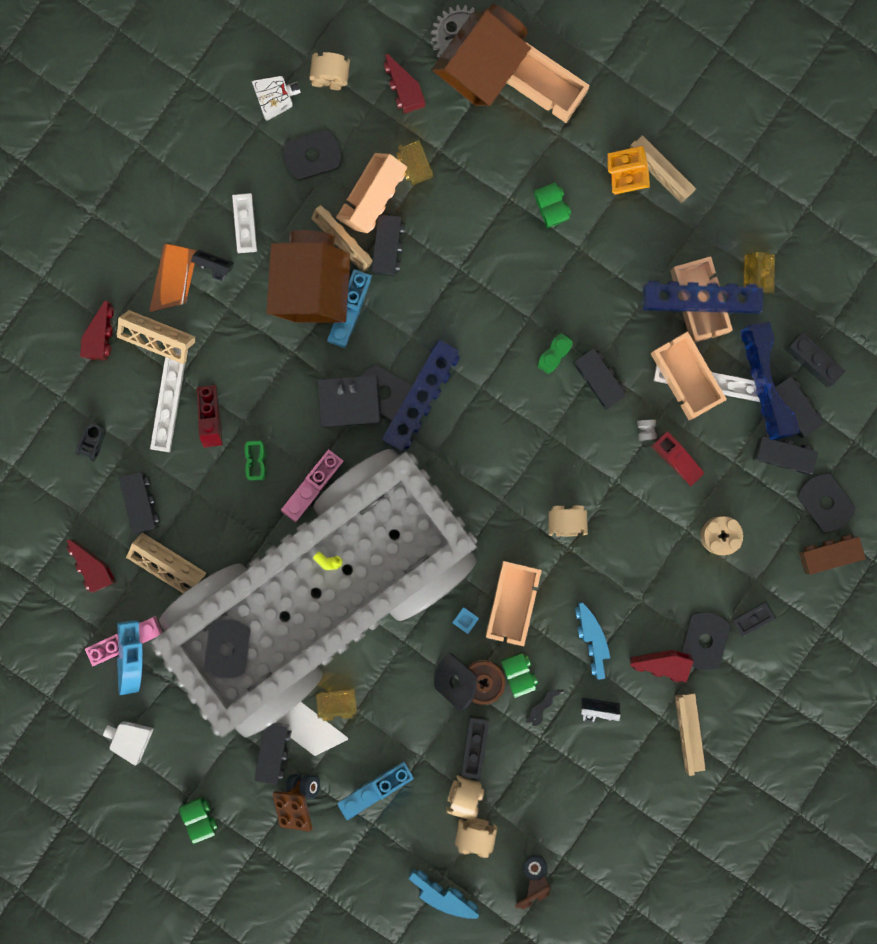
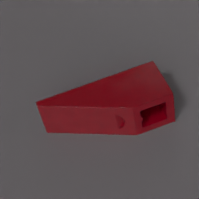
M386 54V61L383 62L386 73L390 72L392 79L389 80L392 91L396 90L398 97L395 98L398 109L402 108L403 114L425 107L419 83L390 55Z
M104 301L81 338L80 357L84 359L107 360L111 354L109 337L112 336L113 327L110 325V321L114 316V307L109 301Z
M216 385L197 387L198 426L202 445L204 448L223 445Z
M668 431L664 432L651 445L690 487L704 474L682 445Z
M67 540V550L71 556H74L77 562L75 567L79 573H82L85 579L83 583L88 591L90 590L91 593H94L116 583L108 564L76 540Z
M676 650L634 656L629 659L630 666L634 670L640 672L644 670L649 671L657 677H662L663 675L678 683L681 681L687 682L693 664L692 655Z

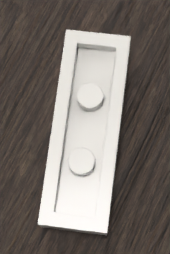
M252 194L232 195L237 252H257Z

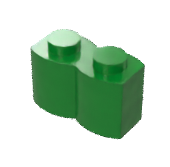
M555 182L534 190L535 200L547 228L569 220L571 210L569 205L563 202L564 192L561 186H557Z
M562 333L556 336L549 349L540 357L537 367L547 374L552 373L559 365L561 358L571 349L573 341Z
M247 441L245 445V456L248 460L245 473L250 481L265 480L267 476V466L264 462L267 451L262 441Z
M520 652L501 659L514 698L536 690L535 685L538 682L535 674H530L528 669L531 666L528 655L524 656Z
M202 796L179 807V812L193 844L214 836L216 829H218L215 818H211L209 815L210 805Z

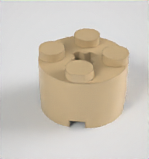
M323 52V56H318V53H314L312 55L309 77L312 81L311 85L315 87L325 85L330 86L332 90H341V87L346 86L348 83L350 59L345 61V56L336 53Z
M553 506V509L548 512L550 536L554 532H556V536H578V533L583 532V535L588 534L587 510H584V506H572L571 509H564V506Z
M714 517L705 523L701 530L700 538L703 546L709 552L716 555H729L741 547L743 531L739 523L730 517ZM721 532L725 533L723 541L721 538H718V535H720Z
M457 775L458 781H453L447 801L451 803L450 807L446 806V813L467 820L475 819L478 813L476 806L478 800L481 801L483 798L484 789H482L479 781Z
M461 818L455 840L458 852L463 854L471 852L476 853L480 857H489V853L493 852L497 826L493 824L492 827L488 825L489 821L480 818H471L467 821H463V818Z

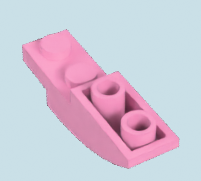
M328 449L307 475L304 482L283 506L281 512L296 523L344 461Z
M156 616L139 623V638L142 644L163 633ZM118 634L85 649L92 666L119 655Z

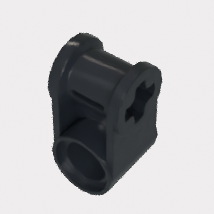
M100 424L87 425L76 447L75 454L86 456L94 462L99 455L106 435L105 428ZM94 427L99 431L98 436L95 438L91 433Z

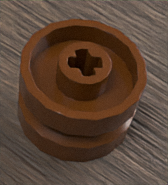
M486 659L476 660L469 664L468 668L477 675V688L472 701L484 705L498 700L505 688V679L500 667L493 661ZM484 678H486L487 683L484 685L481 684L480 679L484 680Z

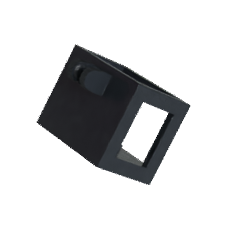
M373 375L318 380L321 427L382 423L379 377Z

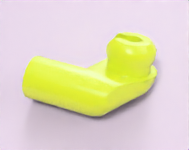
M319 551L313 557L325 570L338 569L342 565V559L339 556L326 558Z

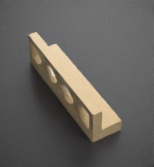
M642 135L631 144L630 148L644 147L649 172L682 204L696 188Z
M130 310L118 319V338L182 364L187 360L188 348L195 343V336ZM124 327L129 328L132 333L131 336L124 333ZM139 334H144L149 342L143 341ZM156 341H161L165 349L160 348ZM173 347L181 349V356L174 352Z
M141 533L132 543L126 557L183 594L190 590L183 583L194 587L206 575V572L144 533ZM134 551L139 553L142 558H139L136 555H134ZM151 562L155 563L158 568L153 567ZM167 573H171L175 579L169 577Z
M695 693L675 695L685 772L689 776L695 775V772L706 771Z

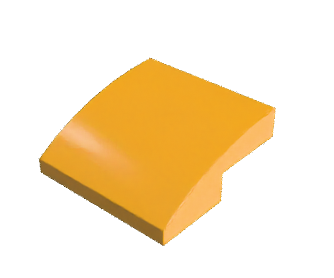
M643 146L608 153V172L612 174V193L619 194L650 187L647 158Z

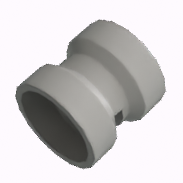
M656 420L637 421V427L640 429L638 440L658 439L655 432Z

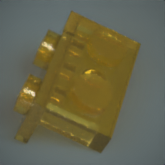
M420 140L403 147L402 145L398 146L397 158L407 166L405 171L406 181L410 180L411 184L414 185L433 178Z
M761 252L746 254L744 261V292L774 293L775 255Z
M355 688L316 693L318 719L322 718L323 721L334 720L335 716H342V719L352 718L353 714L357 713Z

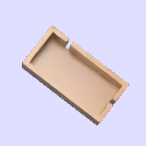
M529 45L531 50L507 83L547 111L553 109L552 114L567 123L588 92L590 85Z
M374 153L347 198V201L356 206L355 210L344 203L336 218L352 230L364 233L371 231L376 224L377 217L385 210L386 202L394 195L398 182L402 181L405 177L407 166L390 154Z
M707 257L673 267L670 272L687 330L693 342L707 340L710 337L714 338L733 331L718 278L714 277L709 280V277L716 273L712 258Z
M688 332L651 353L677 401L682 400L684 403L680 406L688 420L727 400Z
M502 561L486 630V638L503 641V636L507 637L506 642L524 646L537 592L532 589V586L538 587L542 570Z

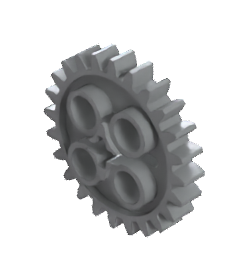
M457 5L455 11L449 7L448 13L442 11V17H437L438 23H434L432 26L436 30L431 31V35L435 36L431 39V43H436L433 51L439 50L437 57L443 54L471 13H474V7L470 11H467L466 5L463 10H460L459 5ZM452 25L456 31L449 32L446 26Z

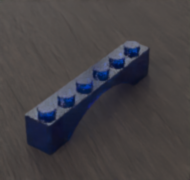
M770 322L751 324L741 330V338L745 345L746 357L750 363L751 375L756 386V394L760 400L761 412L766 423V431L769 434L770 440L793 436L800 433L796 415L780 398L773 384L770 372V354L775 341Z

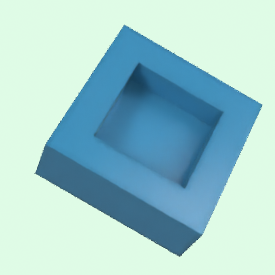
M463 607L452 623L468 634L479 618Z

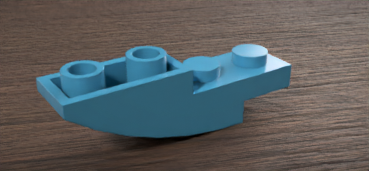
M353 270L348 286L346 323L333 324L327 340L328 343L346 349L360 314L372 275Z
M578 602V607H575L576 619L580 618L581 625L577 627L578 635L584 642H591L588 645L589 656H593V663L590 664L591 673L595 675L597 680L605 679L603 659L610 658L605 636L591 611L582 602Z
M137 620L117 623L119 647L117 669L119 695L139 692L142 674V643L139 638V622Z
M402 762L357 788L350 795L337 802V805L346 820H349L378 800H382L413 780L414 777L405 762Z
M413 869L410 872L409 880L422 889L419 892V898L429 905L458 917L473 919L479 917L478 906L471 900L466 901L458 889H451L448 886L445 892H443V888L436 882H430L427 879L428 876L422 870L417 871Z

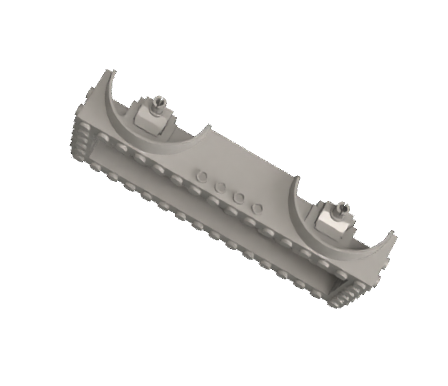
M387 449L359 463L336 480L317 499L314 504V510L318 518L310 524L306 522L297 528L298 533L294 536L289 534L281 540L282 545L278 548L275 546L271 547L265 552L267 556L261 560L259 557L249 564L251 568L248 570L239 563L228 566L207 577L179 597L161 615L159 623L164 633L152 641L154 645L152 648L158 656L161 655L164 658L166 668L170 672L173 671L175 673L177 683L182 688L185 687L189 692L187 695L192 703H197L200 707L199 712L202 717L209 719L212 723L211 728L216 735L220 734L221 737H224L235 728L243 737H248L265 729L294 708L317 686L323 677L322 670L319 667L321 663L324 666L333 660L332 655L337 651L340 654L349 648V642L353 639L355 642L365 636L363 633L365 630L376 628L381 624L379 620L388 613L397 621H401L421 612L453 589L473 569L477 560L472 550L476 548L474 543L477 540L471 532L466 533L463 527L465 524L460 517L455 518L451 512L454 509L448 501L443 503L439 496L442 493L436 485L431 486L428 480H430V477L424 469L420 471L416 465L419 463L412 453L408 455L405 452L400 456L394 449ZM392 529H397L400 532L398 540H391L389 538V532ZM319 551L326 558L339 556L342 559V565L338 569L325 570L313 557ZM345 564H350L353 567L351 575L344 573L343 567ZM315 587L320 588L322 591L320 598L313 596L312 591ZM283 611L290 613L291 618L289 621H285L282 618ZM219 620H235L251 629L245 674L236 678H218L203 669L209 625ZM230 642L222 643L220 646L221 654L223 656H231L233 654V644Z

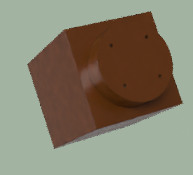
M491 4L487 10L471 13L431 70L475 106H490L531 50V47L523 41L528 34V30L511 13L498 5Z
M297 230L289 232L288 243H271L266 314L295 323H346L350 253L335 247L334 235L320 231Z

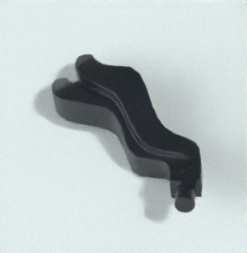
M555 689L547 692L544 700L532 708L531 715L526 722L535 721L532 724L533 726L541 724L544 710L552 705L554 696L564 693V689Z

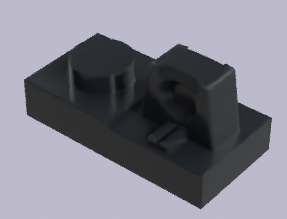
M201 250L196 251L191 259V262L200 268L213 269L212 278L220 281L225 279L234 265V262Z
M765 601L734 618L732 622L741 636L744 637L775 620L776 616Z
M582 698L581 715H583V721L594 722L596 717L619 721L621 715L620 703Z

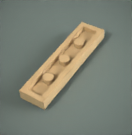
M321 205L316 208L311 219L324 232L335 236V244L340 250L350 253V260L361 272L364 273L368 270L373 262L370 255L358 245L354 238L349 236L341 224L334 220L328 210H325Z

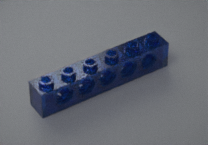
M649 281L648 284L643 286L642 310L759 314L763 311V288H757L756 284L738 287V284L733 283L726 284V286H718V283H707V286H699L697 282H689L687 285H679V282H668V285L660 284L659 281ZM659 292H666L668 300L660 299ZM679 292L687 294V301L679 299ZM698 293H704L707 296V300L705 302L700 301ZM718 293L726 296V302L718 300ZM738 294L745 296V303L738 301Z
M441 340L438 341L383 436L382 440L402 452L404 448L408 450L413 441L410 439L413 432L418 433L423 424L420 420L423 415L427 417L432 408L430 406L432 399L437 400L442 391L439 389L442 382L446 384L451 375L449 373L451 366L455 367L461 357L458 356L459 350ZM444 359L447 362V366L443 369L436 366L437 360ZM433 375L438 381L435 385H429L426 379ZM418 393H427L428 399L425 402L418 401ZM412 408L418 410V416L414 419L409 418L407 415L408 411ZM399 426H408L409 432L406 435H400L398 433Z

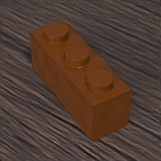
M852 534L841 536V540L834 542V539L823 541L822 546L816 547L815 544L805 546L804 551L799 552L804 572L809 575L866 559L860 537H853Z

